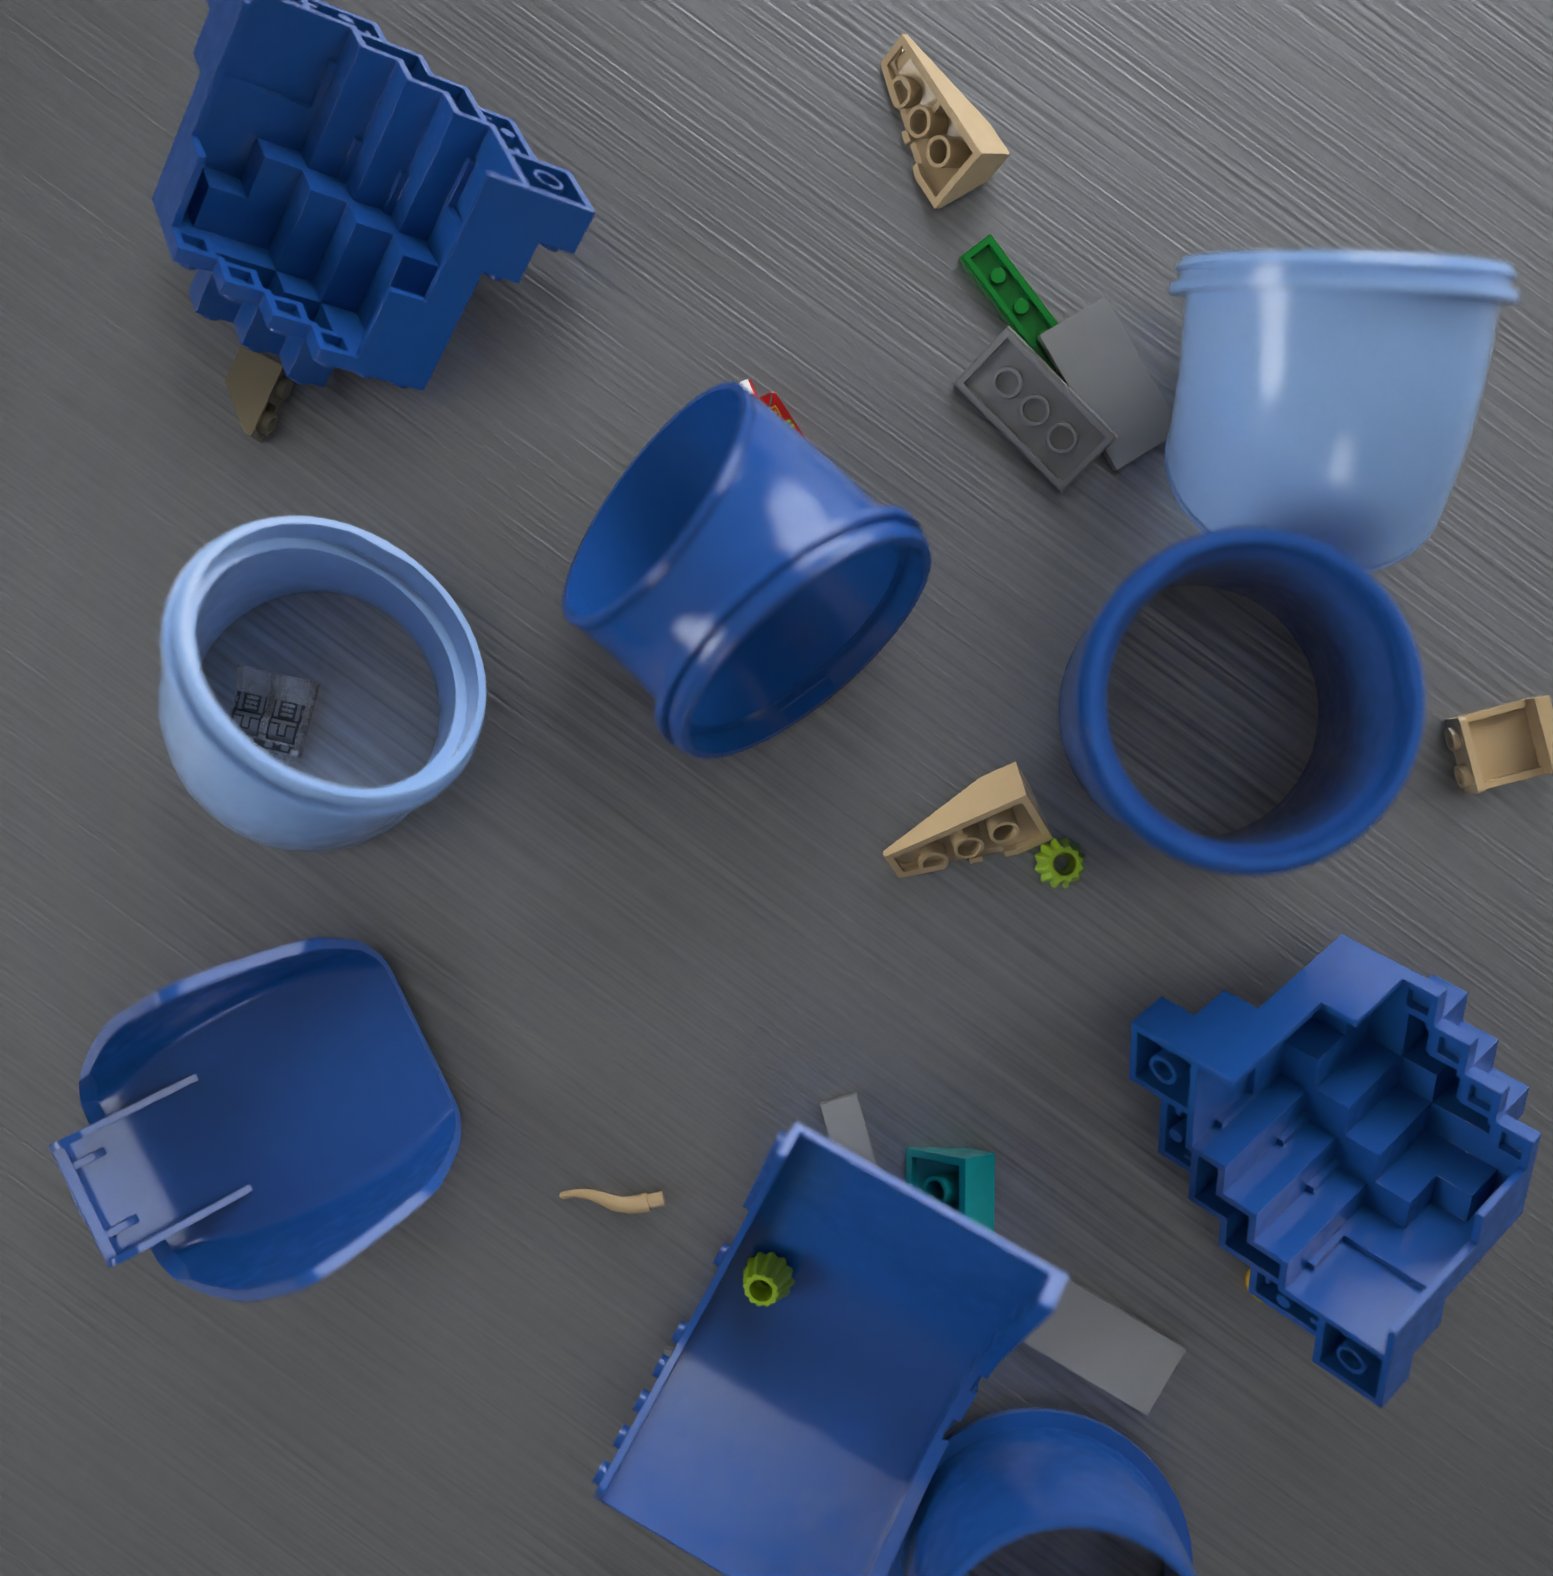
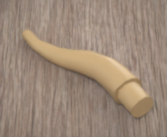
M573 1189L559 1193L560 1199L575 1197L590 1200L612 1212L625 1214L651 1212V1209L666 1206L663 1191L650 1194L644 1192L624 1197L593 1189Z

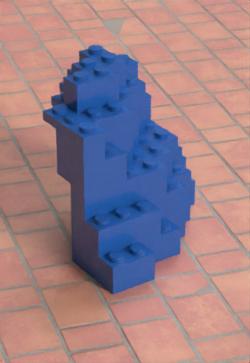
M206 0L210 10L193 52L200 75L152 197L172 261L183 268L197 270L188 291L195 313L208 320L218 321L220 319L234 323L241 345L253 352L263 353L265 351L279 355L287 378L298 384L308 385L310 383L325 387L332 369L337 367L352 371L366 379L374 377L389 381L400 388L411 387L424 391L482 273L496 281L506 279L519 283L538 244L553 252H557L560 249L574 254L595 215L594 209L571 171L536 159L513 119L479 107L468 87L434 75L423 55L387 42L378 23L320 0Z
M1341 934L1259 1008L1223 990L1196 1015H1193L1183 1007L1172 1003L1164 997H1160L1131 1022L1129 1079L1161 1098L1158 1153L1190 1173L1188 1199L1220 1219L1218 1246L1251 1267L1248 1292L1315 1336L1312 1362L1380 1408H1383L1409 1378L1413 1355L1416 1350L1440 1325L1445 1299L1523 1213L1541 1133L1518 1121L1524 1112L1529 1086L1493 1068L1499 1039L1463 1021L1468 992L1435 975L1426 978Z

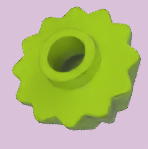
M1053 837V840H1050L1049 843L1041 844V851L1035 854V859L1038 862L1035 866V871L1041 874V882H1049L1052 888L1059 886L1069 888L1072 882H1080V874L1087 870L1084 864L1087 856L1080 851L1079 843H1072L1068 837H1064L1061 840ZM1059 855H1063L1067 860L1066 867L1062 870H1057L1054 866V860Z
M758 1252L756 1257H749L747 1266L742 1270L744 1295L749 1297V1301L756 1303L758 1307L762 1305L769 1307L786 1297L790 1293V1287L795 1283L791 1276L793 1269L787 1266L785 1258L777 1257L774 1252L768 1254Z

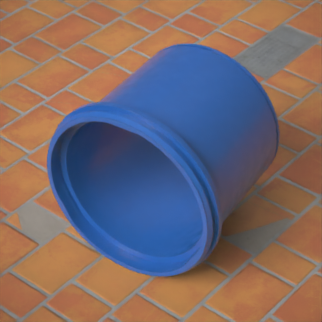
M1254 527L1217 530L1194 536L1169 547L1136 569L1115 590L1103 606L1096 620L1080 638L1066 666L1059 697V727L1065 755L1075 777L1090 799L1114 821L1131 830L1149 845L1169 857L1190 866L1231 875L1261 876L1304 868L1332 856L1362 836L1385 813L1408 778L1417 756L1425 719V683L1418 648L1407 622L1385 589L1357 563L1324 543L1289 531ZM1206 586L1219 588L1248 598L1265 608L1289 630L1298 642L1311 668L1317 690L1318 725L1316 739L1308 763L1297 783L1287 796L1263 817L1240 829L1217 836L1200 837L1177 826L1157 812L1139 794L1120 765L1108 729L1106 690L1111 663L1119 641L1141 607L1156 592L1171 587Z
M1019 1408L989 1414L967 1423L945 1437L949 1444L930 1480L887 1575L965 1576L980 1560L1012 1540L1047 1529L1086 1527L1125 1536L1156 1552L1164 1559V1576H1198L1193 1567L1191 1539L1185 1516L1170 1484L1156 1464L1141 1448L1108 1425L1087 1416L1051 1408Z

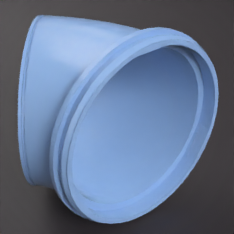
M1340 250L1234 251L1196 254L1180 258L1179 263L1175 267V271L1179 273L1178 280L1169 282V295L1185 298L1178 380L1172 418L1164 450V465L1172 493L1188 518L1203 533L1240 527L1284 530L1307 536L1346 555L1368 573L1389 567L1416 551L1435 529L1462 464L1487 376L1499 307L1519 303L1520 291L1511 288L1512 281L1517 279V274L1513 269L1514 266L1505 262L1472 257Z
M285 516L251 522L227 532L201 549L184 567L166 601L161 623L162 665L158 693V710L162 736L171 763L190 795L212 817L239 835L272 848L296 852H327L350 848L385 833L404 819L413 809L432 800L453 782L471 758L481 733L486 708V678L478 644L461 610L442 585L422 565L386 540L352 525L317 517ZM307 592L333 593L361 600L381 610L401 625L417 644L429 665L436 686L439 706L438 731L431 757L426 767L412 777L377 789L346 788L330 785L304 776L262 752L227 719L212 698L200 674L199 668L204 657L223 631L236 619L267 601L282 596Z

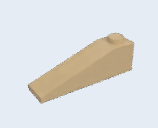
M902 34L880 62L893 107L899 109L905 127L901 134L904 144H909L915 160L912 170L915 179L934 209H940L986 183L1008 158L1010 153L982 114L908 34Z
M1013 762L978 778L885 849L883 855L899 878L943 870L948 866L949 862L969 859L970 864L983 862V855L1003 851L1005 857L1017 855L1053 840V836L1028 781L1017 763Z

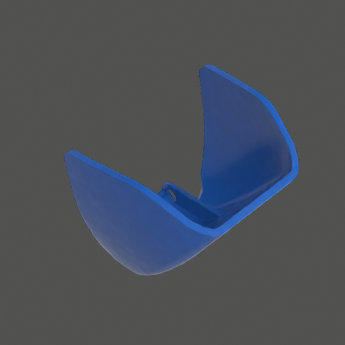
M317 937L272 948L203 971L175 982L116 1014L101 1029L90 1047L79 1078L81 1107L89 1126L48 1145L107 1268L118 1265L150 1248L157 1262L172 1278L193 1290L232 1301H260L297 1292L323 1279L423 1204L441 1186L460 1148L462 1128L461 1115L454 1096L390 966L383 956L359 940Z

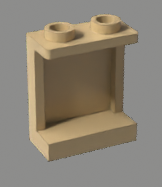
M1550 695L1533 696L1445 720L1447 725L1444 731L1445 741L1448 748L1454 752L1457 766L1454 767V775L1459 787L1463 788L1464 794H1478L1485 792L1486 789L1543 774H1553V707Z

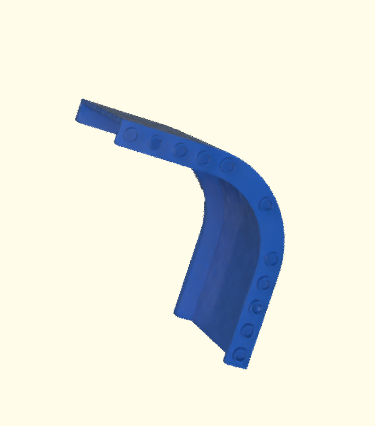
M795 1122L789 1134L781 1131L775 1140L743 1205L744 1208L749 1210L731 1246L723 1243L714 1259L713 1264L719 1268L689 1323L681 1320L670 1341L677 1345L671 1356L668 1357L662 1354L651 1374L658 1378L651 1392L644 1388L632 1409L638 1413L633 1425L629 1427L624 1424L612 1446L619 1450L612 1463L604 1460L592 1481V1483L598 1486L593 1498L724 1576H887L930 1480L949 1444V1441L943 1438L947 1429L952 1430L956 1420L961 1422L977 1395L981 1377L987 1379L1000 1361L1053 1313L1069 1275L811 1129ZM758 1252L764 1254L774 1252L777 1257L785 1258L787 1266L793 1269L791 1276L795 1283L790 1287L789 1295L769 1307L764 1305L758 1307L756 1303H751L749 1297L744 1295L742 1270L747 1266L748 1258L756 1257Z

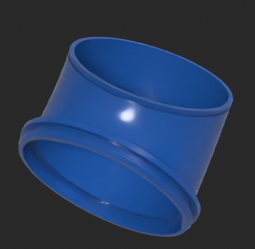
M725 382L706 390L678 411L653 436L622 474L601 505L577 549L564 585L562 609L565 618L607 651L656 701L655 723L659 732L669 743L691 756L701 759H716L743 752L771 739L812 713L848 684L883 649L916 605L930 573L931 552L920 524L908 511L900 507L878 506L820 450L751 392L737 382Z

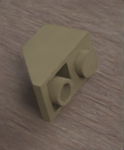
M241 346L225 383L244 433L262 443L265 435L269 436L276 426L277 415L275 413L281 400L285 401L289 397L293 388V380L287 378L282 364Z

